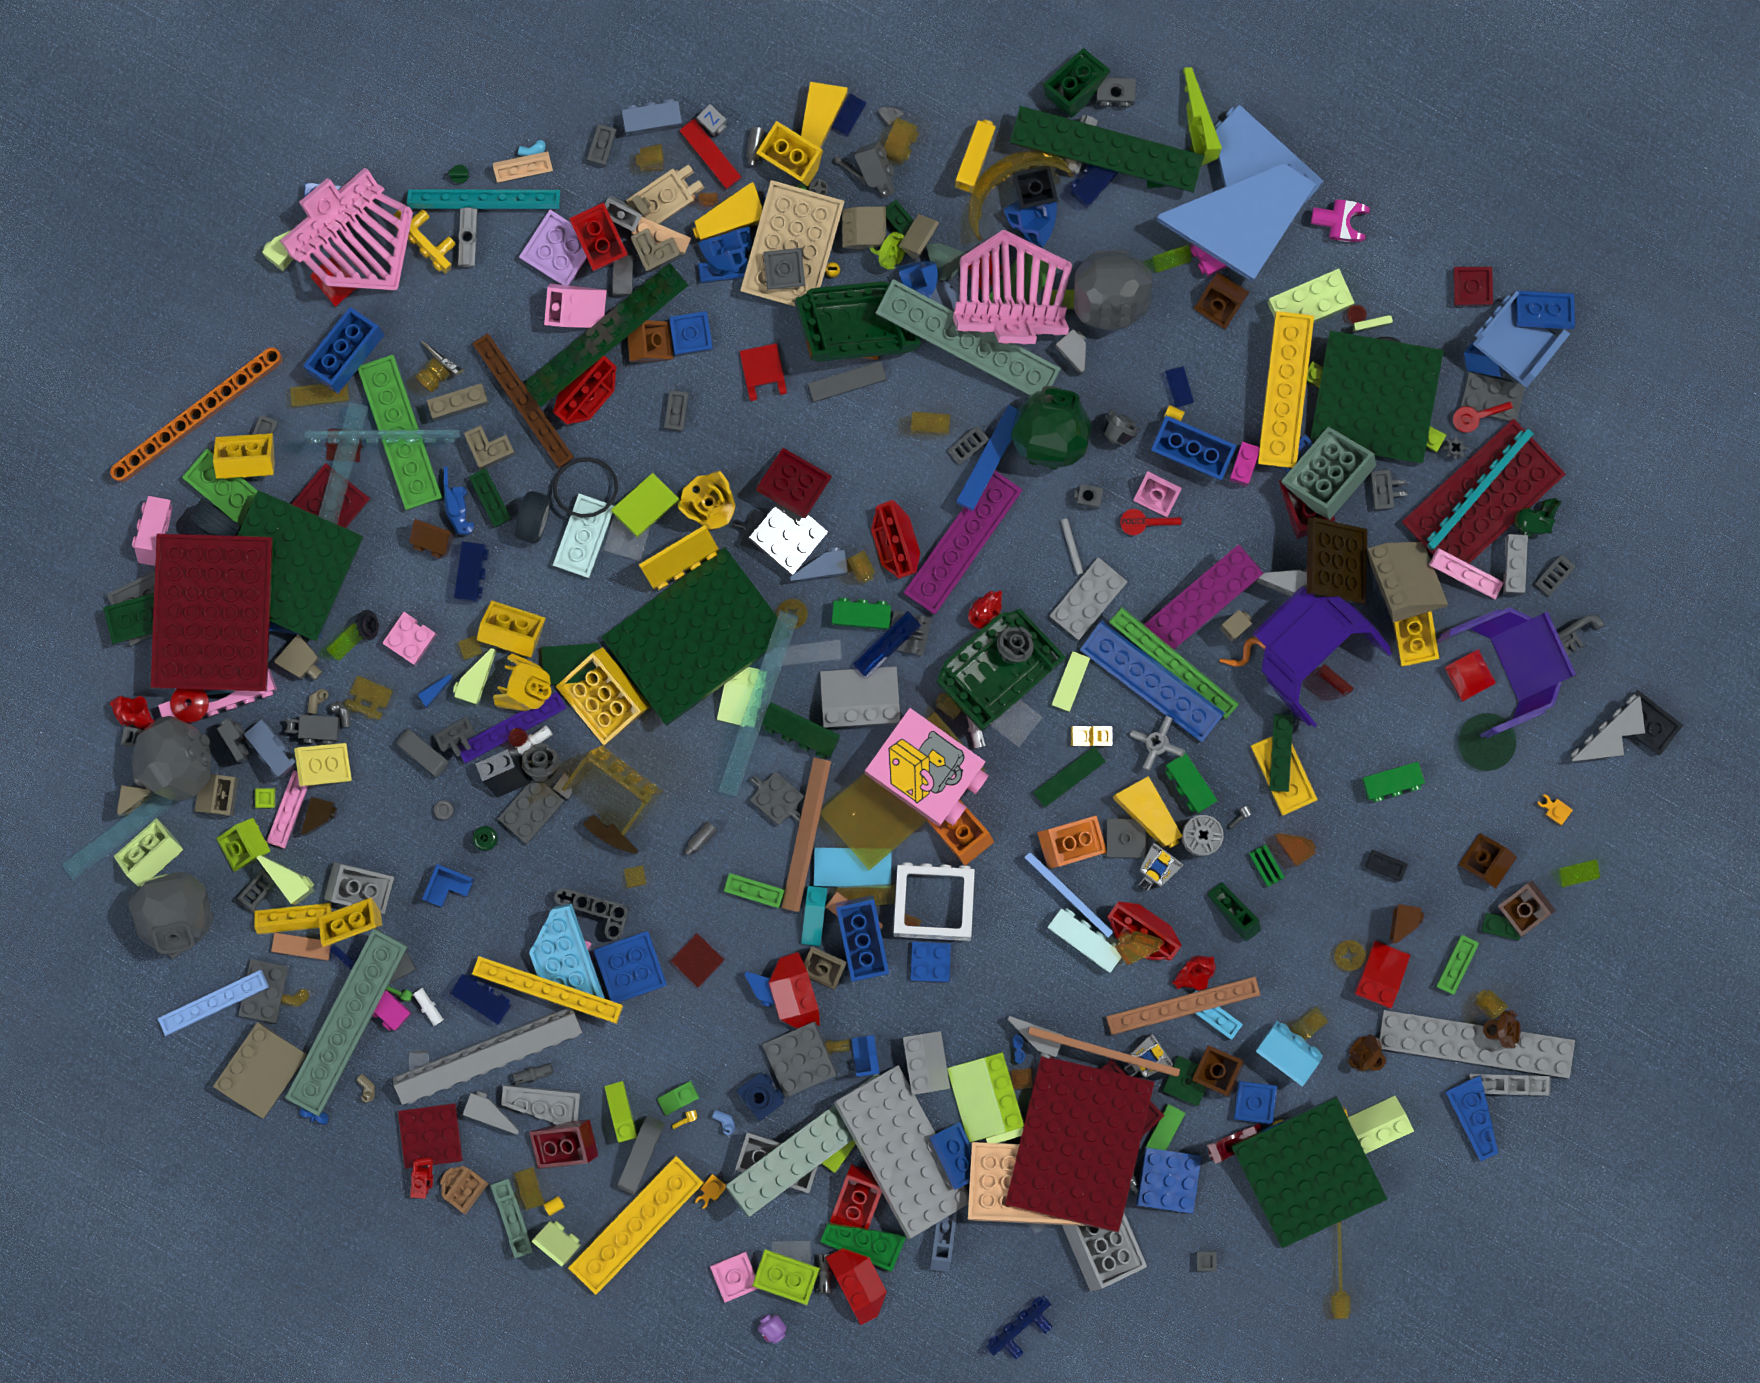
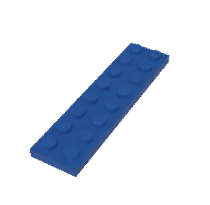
M1103 620L1080 649V651L1166 716L1171 717L1175 723L1201 742L1205 740L1225 714Z

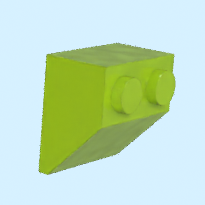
M254 818L236 824L216 838L233 872L257 861L256 857L259 855L265 856L271 852Z

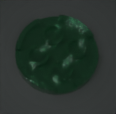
M1483 713L1470 718L1462 726L1458 736L1459 750L1465 762L1481 771H1492L1506 765L1516 749V735L1513 728L1488 739L1486 736L1481 738L1480 734L1508 721L1499 715Z

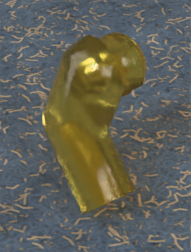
M301 989L294 996L283 994L281 1003L299 1007L308 1001L310 995L306 989Z

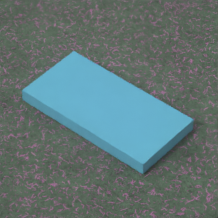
M815 848L814 886L891 887V849Z

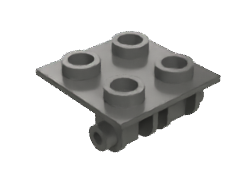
M894 610L886 648L923 656L931 619L922 615L917 616Z

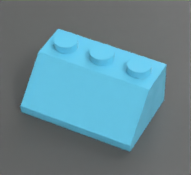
M1278 1021L1265 1034L1256 1050L1258 1054L1302 1087L1323 1057L1316 1047H1311L1301 1036L1295 1035L1289 1030L1288 1026Z

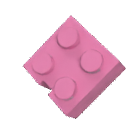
M403 612L383 641V644L416 666L437 634L425 625L419 626L416 619Z

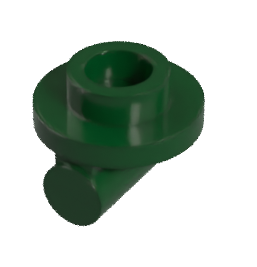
M456 165L449 169V177L457 184L465 183L469 178V169L464 165Z

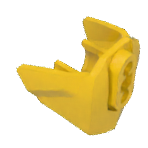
M713 471L709 475L697 476L683 489L678 508L689 519L696 520L703 526L706 525L710 530L721 528L730 522L734 514L735 502L729 482L721 471ZM696 486L699 487L700 492L694 493L693 488ZM710 500L713 502V504L711 506H706L705 501Z
M512 653L507 659L517 665H505L506 669L513 671L507 688L498 686L497 689L502 694L494 695V704L498 708L528 711L530 709H538L551 695L550 676L536 663Z

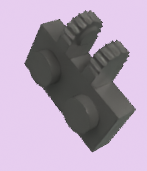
M1390 470L1370 472L1374 510L1394 508L1393 498L1408 496L1407 491H1392V486H1402L1406 484V479L1391 480Z
M466 716L436 733L434 737L442 752L452 747L455 754L459 756L461 753L456 744L462 741L464 747L470 750L471 746L466 738L476 732Z

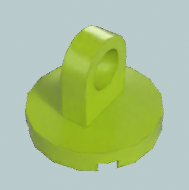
M893 232L884 240L880 250H877V247L870 248L872 253L879 256V263L883 268L893 270L896 268L894 266L896 264L899 265L903 260L906 252L899 247L904 238L903 234Z

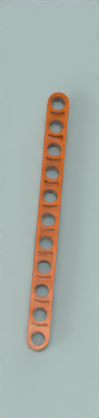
M273 347L264 350L115 463L110 470L112 478L121 483L128 481L277 368L283 360L281 353ZM277 353V359L270 362L268 360L269 355ZM255 365H262L261 372H253ZM241 376H246V383L239 385L238 379ZM225 388L232 389L229 396H223ZM215 399V407L208 408L209 400ZM200 411L201 417L194 420L192 418L193 413ZM181 422H185V429L183 431H178V424ZM170 434L169 442L163 443V435ZM154 445L155 452L147 454V448ZM134 457L140 458V463L137 466H132L131 464ZM123 468L125 473L122 477L118 478L116 472L118 469Z

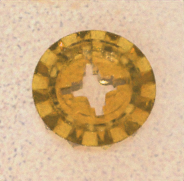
M788 599L779 606L777 617L785 628L797 629L805 624L808 611L805 604L800 600ZM787 607L792 611L799 608L796 612L798 620L794 617L786 620L789 615Z
M1344 941L1335 950V961L1345 971L1357 970L1365 961V950L1356 941ZM1347 947L1351 953H1358V955L1352 957V964L1348 958H1342V956L1347 954Z

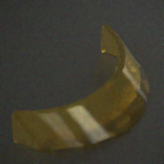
M1025 151L1009 155L999 160L995 165H992L977 182L970 199L969 225L980 241L983 240L979 233V220L982 216V205L991 189L1021 168L1028 166L1044 165L1050 166V168L1056 167L1066 171L1070 177H1073L1074 174L1065 161L1047 153Z

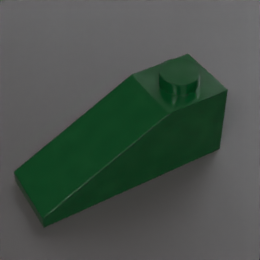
M1222 882L1207 893L1231 927L1245 942L1261 931L1259 919Z

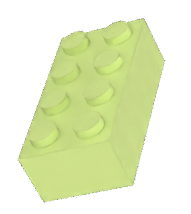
M1340 269L1271 297L1267 302L1274 319L1275 311L1314 315V323L1349 309L1354 305L1353 298Z

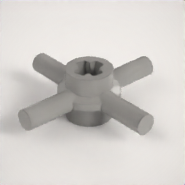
M1165 717L1159 732H1154L1148 736L1132 730L1130 737L1146 743L1149 754L1142 768L1150 771L1156 755L1168 751L1181 757L1184 756L1185 750L1169 744V739L1166 736L1173 720L1171 717Z

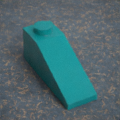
M808 886L801 944L821 946L827 888Z

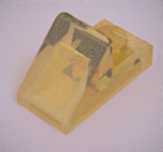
M1316 1006L1289 1027V1030L1307 1040L1329 1021Z
M534 1167L515 1173L520 1189L519 1193L526 1209L545 1204Z

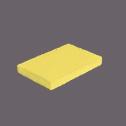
M346 743L294 748L300 786L352 781Z

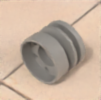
M1198 815L1190 819L1183 827L1181 833L1185 849L1196 856H1208L1217 851L1224 838L1220 823L1214 817L1208 815ZM1200 830L1201 832L1206 831L1208 833L1206 835L1207 840H1205L1204 838L1201 840L1199 839Z

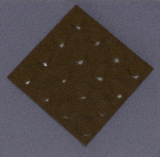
M1315 517L1308 518L1307 594L1319 597H1340L1345 602L1365 605L1367 588V529Z

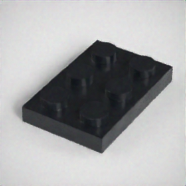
M1636 690L1634 694L1641 697L1645 733L1634 734L1633 736L1660 756L1682 728L1683 724L1639 690Z

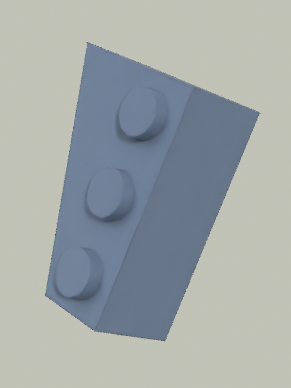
M261 719L244 734L247 738L245 742L251 749L255 748L257 750L259 759L264 764L267 763L270 766L269 770L276 778L284 779L297 768L295 756L264 720Z

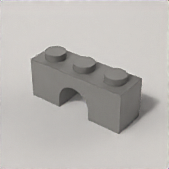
M1508 534L1505 537L1506 571L1503 577V594L1522 595L1525 593L1528 535Z

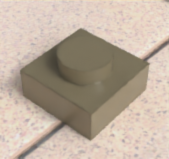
M637 195L632 199L645 217L652 213L649 209L651 204L645 197L641 198Z

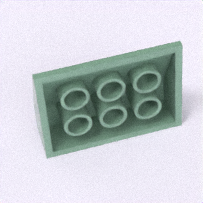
M1328 427L1281 482L1313 511L1330 520L1376 467L1375 456L1371 451Z

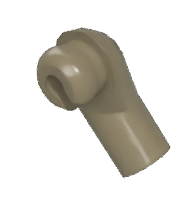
M319 689L309 696L307 713L317 714L318 704L325 701L329 696L325 689Z
M361 1074L356 1081L363 1087L362 1101L369 1103L375 1097V1085L364 1074Z

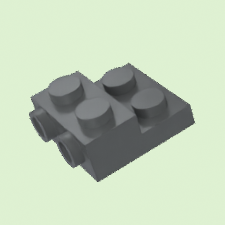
M227 718L223 720L217 730L235 759L241 763L248 761L247 755L249 751L244 744H241L246 739L244 737L245 730L241 724L235 723L233 719Z

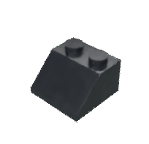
M1050 165L1013 173V182L1021 210L1058 202Z
M517 748L507 749L475 763L482 782L497 798L531 783L527 773L522 768V759Z

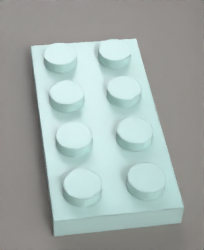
M578 494L573 512L580 514L594 513L604 508L607 503ZM611 505L605 512L595 517L580 518L571 515L553 566L590 578L613 515L611 509L615 506Z

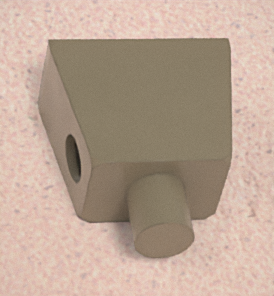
M298 634L274 661L301 679H304L308 674L314 680H317L323 673L315 666L320 658Z

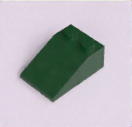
M1082 48L1043 84L1045 97L1072 118L1088 103L1110 73V69L1086 49Z

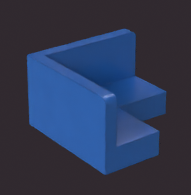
M1473 341L1464 351L1467 370L1501 377L1505 370L1475 347Z
M436 864L422 900L443 907L449 890L467 897L474 878Z
M874 1035L852 1038L856 1077L880 1074Z

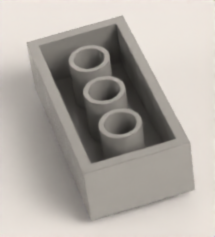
M747 1132L735 1170L745 1172L782 1143ZM818 1166L791 1185L790 1188L810 1193Z

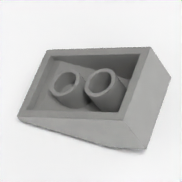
M1304 569V571L1264 573L1255 582L1292 596L1301 586L1307 589V569Z
M334 861L324 899L350 906L372 897L381 913L385 914L394 877Z

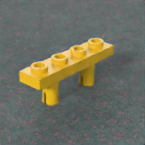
M422 209L411 219L408 240L420 248L419 251L425 258L429 257L433 261V266L439 272L442 270L446 274L451 270V263L444 255L456 244L449 236L437 247L431 244L418 230L429 219V215ZM398 210L393 216L400 219L401 211Z

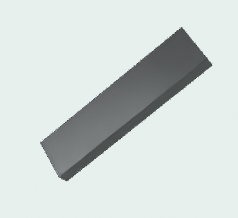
M880 361L808 383L813 401L817 402L880 383L887 379Z

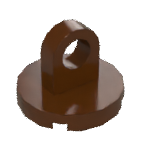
M1513 1010L1503 1011L1500 1014L1499 1020H1489L1485 1023L1483 1027L1484 1035L1491 1040H1500L1505 1049L1515 1048V1044H1518L1521 1034L1520 1023L1515 1018L1517 1014ZM1496 1025L1497 1032L1491 1035L1490 1028Z
M1371 1034L1358 1038L1349 1050V1054H1351L1350 1059L1348 1058L1349 1065L1357 1071H1365L1367 1069L1373 1071L1381 1070L1386 1064V1058L1381 1053L1382 1044L1380 1040Z

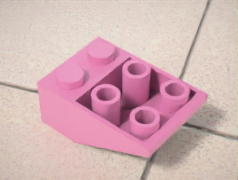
M549 284L547 287L544 325L592 327L605 316L607 290Z

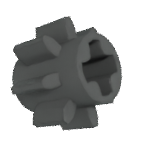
M1457 436L1454 437L1452 442L1447 439L1446 443L1448 446L1443 447V450H1447L1448 453L1446 458L1452 456L1454 461L1458 455L1463 458L1464 454L1462 451L1468 449V447L1463 446L1465 440L1459 441ZM1458 445V451L1453 452L1451 450L1453 446Z

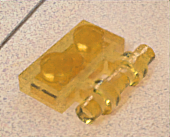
M357 676L350 692L357 697L355 701L347 699L345 706L350 707L354 712L359 711L366 714L370 719L381 720L383 713L378 712L377 709L379 706L387 707L393 690ZM365 699L372 702V706L369 708L362 705V700Z

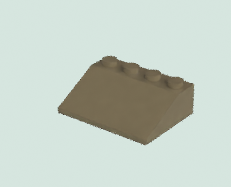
M1420 542L1384 543L1368 548L1369 562L1392 622L1448 606L1433 567L1429 566L1431 560L1428 552Z
M257 1022L213 1087L264 1119L306 1059L307 1054L263 1023Z

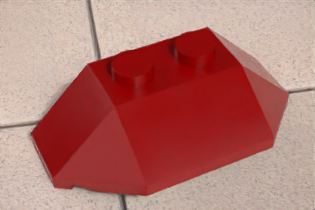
M604 355L558 393L553 413L567 425L590 420L614 392L617 366Z
M894 500L877 505L871 532L882 566L896 575L898 579L916 573L921 553L910 517Z
M1118 901L1107 916L1115 937L1148 960H1172L1182 946L1171 925L1140 904Z
M795 952L780 957L768 982L779 1019L797 1029L813 1022L820 1026L819 1008L808 972L799 953Z
M844 1248L826 1256L825 1258L860 1326L878 1317L887 1291L870 1258Z

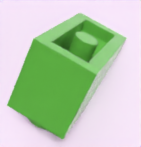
M689 1081L657 1098L664 1114L668 1115L700 1097L692 1081Z

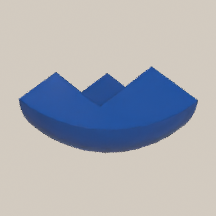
M1017 201L1005 208L1004 212L1013 229L1017 228L1024 235V240L1043 247L1050 238L1055 225L1057 202L1021 210Z
M750 227L737 229L721 236L698 242L699 247L705 258L714 267L724 271L737 269L746 262L747 251L751 249Z
M921 261L898 267L903 285L928 298L932 296L938 278L935 262Z

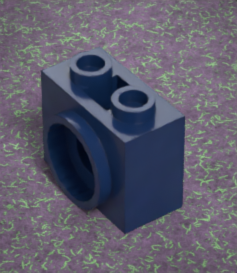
M762 1072L737 1090L759 1122L785 1103L783 1101L785 1098L779 1088L775 1090L771 1085L774 1081L768 1073L763 1074ZM757 1092L764 1094L765 1099L762 1103L754 1101V1095Z

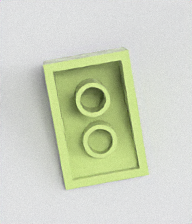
M748 667L724 684L717 720L754 729L768 672Z
M259 855L256 857L291 904L297 905L314 892L312 888L314 883L308 876H303L265 856Z
M550 1221L532 1242L560 1266H563L581 1246L578 1243L580 1240L572 1233L568 1235L564 1232L565 1227L558 1221Z

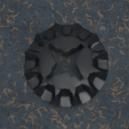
M362 610L358 614V619L355 620L357 623L355 629L359 630L358 636H362L363 640H373L379 630L377 616L371 610Z

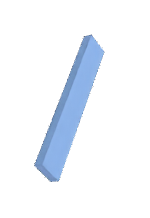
M1028 853L1024 857L1107 938L1110 937L1113 931L1032 853Z
M259 970L157 1019L164 1035L168 1036L268 989L269 985L263 971Z

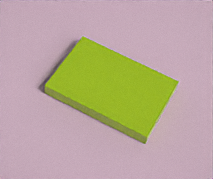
M652 473L613 507L611 512L638 538L679 502V498Z
M765 1249L752 1286L807 1305L820 1268Z

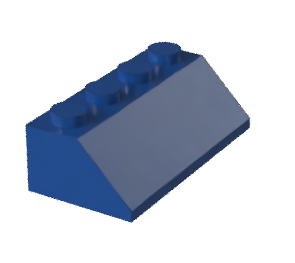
M1166 415L1151 451L1222 481L1237 445Z

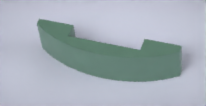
M506 1179L490 1185L509 1237L514 1258L533 1253L528 1231L510 1180Z

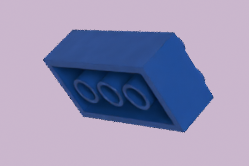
M349 307L303 367L309 375L338 394L385 334L377 324Z
M874 896L837 902L836 909L851 981L889 974Z

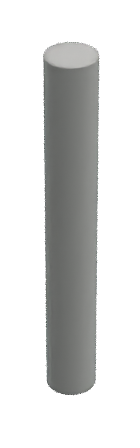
M1068 518L1062 519L1060 521L1076 575L1083 574Z

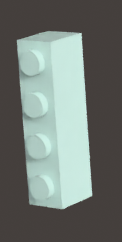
M1060 909L1047 928L1108 973H1111L1124 955L1121 952L1122 948L1114 942L1109 944L1105 941L1107 937L1099 931L1096 933L1091 931V925L1084 920L1080 922L1074 918L1076 914L1069 909Z

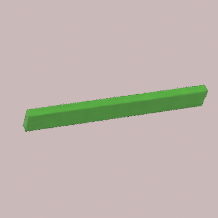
M1121 607L1109 620V623L1154 660L1225 713L1223 715L1224 718L1227 719L1237 708L1239 703L1126 609Z

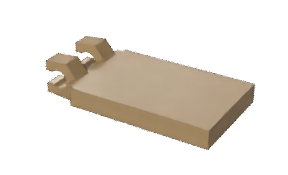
M687 165L679 171L671 169L626 201L640 212L632 199L637 195L641 198L645 197L651 204L649 209L652 213L646 217L642 214V217L661 224L694 202L695 194L705 188L699 180L691 186L687 185L684 179L694 173L690 165Z

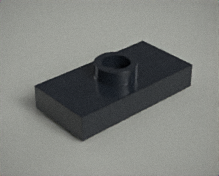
M1371 850L1365 868L1401 882L1408 864Z

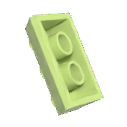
M156 818L123 847L114 858L126 876L139 886L143 881L152 878L161 871L172 859L179 855L183 848Z
M1396 1096L1348 1117L1365 1154L1414 1132Z

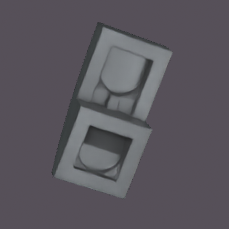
M628 255V257L614 263L613 295H631L633 255Z

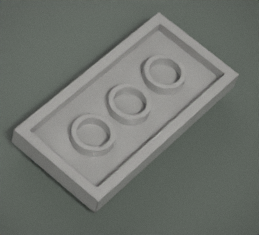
M1098 557L1049 617L1079 641L1128 581Z

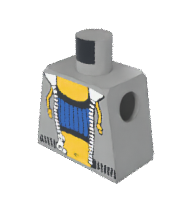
M1153 843L1139 869V872L1145 876L1138 885L1146 891L1154 883L1161 887L1183 864Z
M1150 1034L1129 1054L1163 1065H1173L1153 1034ZM1129 1064L1124 1068L1129 1076H1134L1140 1071L1144 1078L1159 1072L1134 1064Z

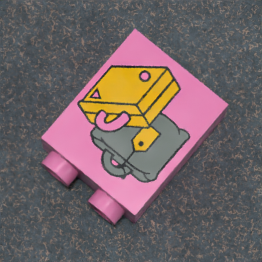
M909 708L864 773L938 827L942 825L944 820L954 826L966 809V806L960 803L959 799L967 789L976 794L989 777L988 774L981 770L986 761L911 708Z

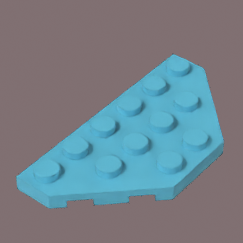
M572 903L554 907L529 952L537 976L604 998Z

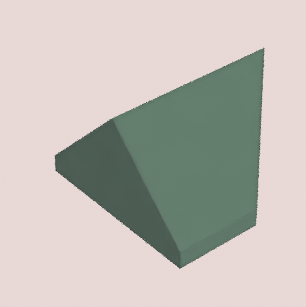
M941 243L926 245L930 261L935 262L937 266V281L952 279L960 269V258L967 253Z

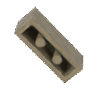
M482 383L427 400L434 421L489 405Z

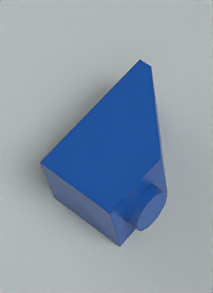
M746 971L745 976L757 999L762 1000V1005L772 1007L774 1000L768 984L770 978Z

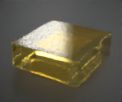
M476 635L458 642L464 660L483 654Z
M643 865L624 869L628 888L647 885Z

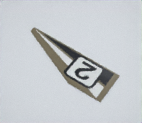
M421 341L447 369L456 375L465 371Z

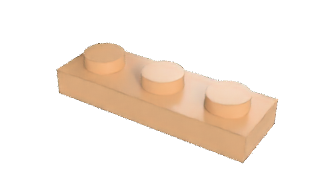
M548 151L493 163L497 183L553 171Z
M641 217L635 231L631 232L635 235L648 228L656 244L673 237L679 250L684 252V254L691 240V237L644 217Z

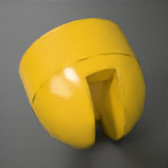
M830 262L826 266L825 273L830 278H836L840 274V267L837 263ZM828 268H837V270H828Z

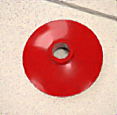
M176 689L170 701L171 710L179 720L188 723L196 722L207 713L209 698L206 692L201 689ZM188 699L192 701V704L190 706H186L185 704L186 700Z

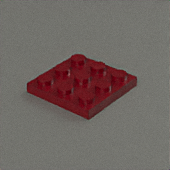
M782 448L758 484L756 491L806 519L832 476Z
M325 463L291 505L347 529L371 499Z
M456 1103L398 1111L405 1169L413 1168V1161L418 1158L430 1157L433 1159V1165L463 1161Z

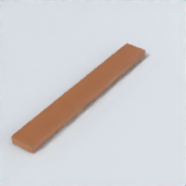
M813 758L782 908L796 912L800 910L831 765L829 760Z
M1255 976L1106 1016L1111 1036L1255 998L1261 996Z
M1029 1027L1028 1034L1173 1076H1178L1180 1069Z

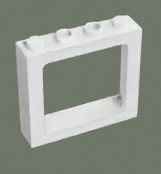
M901 863V865H897L894 937L971 941L975 869H971L970 866L951 868V865L932 867V864L913 866L912 863ZM907 875L963 877L962 927L960 929L906 926L904 924Z

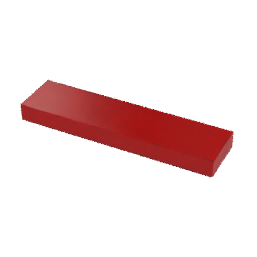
M695 119L679 130L726 189H729L742 178Z

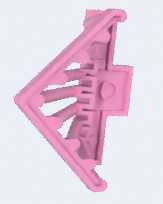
M364 168L339 190L327 178L304 197L299 203L308 217L283 237L280 242L291 258L298 262L304 261L327 286L397 290L413 212L408 206L382 194L385 189L377 184L369 170ZM377 199L401 211V218H396L372 200ZM366 206L398 228L397 238L370 217L363 208ZM355 215L359 216L395 247L393 256L360 225ZM346 223H348L389 263V265L391 266L390 274H388L382 268V266L371 256V254L359 243V241L353 236V234L347 227ZM337 230L384 280L378 279L342 241L336 232ZM328 238L337 245L366 278L360 277L359 273L331 246ZM320 245L350 277H344L343 272L320 251ZM312 253L334 276L326 274L310 258V254Z
M1001 230L960 258L959 302H956L953 313V320L957 330L963 332H994L998 343H1020L1023 345L1035 344L1036 335H1068L1069 327L1065 320L1067 307L1062 306V302L1072 270L1071 262L1006 230ZM1000 244H1001V254H1002V273H1003L1004 304H1003V302H1002V300H1001V297H1000V271H999V249H1000L999 245H1000ZM1009 244L1017 249L1016 304L1011 296ZM990 251H991V257H992L993 303H992L991 300L989 299V256H990V253H989V252H990ZM1025 252L1033 256L1029 305L1026 304L1024 299ZM981 257H982V303H980V301L978 300V289H979V263H980L979 258H981ZM1040 260L1048 263L1049 268L1042 304L1038 305L1037 291ZM970 264H972V270H971V302H968V301H967L968 266H969ZM1057 267L1063 270L1054 305L1050 306L1049 302Z

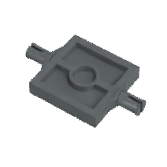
M776 772L764 782L756 775L750 779L758 787L757 793L750 800L752 804L778 826L790 816L800 823L801 814L796 811V808L804 796Z

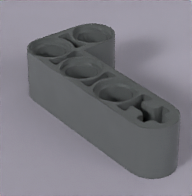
M565 888L556 891L554 898L557 904L565 905L572 902L564 900L562 903V899L559 898L560 894L563 895L566 892V896L572 898L573 894H576L573 899V909L607 918L605 935L611 940H618L622 937L628 918L626 906ZM580 897L587 899V905L584 908H580L577 904ZM599 902H603L606 905V910L603 913L596 911V905ZM618 907L624 909V916L622 918H616L614 915V911ZM612 926L619 928V934L616 937H612L609 934V929Z
M649 1115L646 1117L617 1188L633 1195L636 1194L656 1143L664 1129L665 1122Z

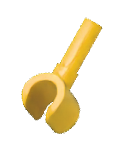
M696 1110L685 1112L686 1118L673 1124V1129L695 1121L697 1119Z

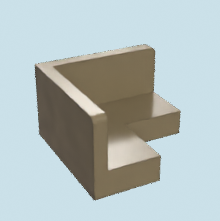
M648 228L631 236L639 257L648 272H653L685 256L684 252L679 250L673 237L656 245Z
M481 425L464 433L480 470L516 455L507 435L489 442Z

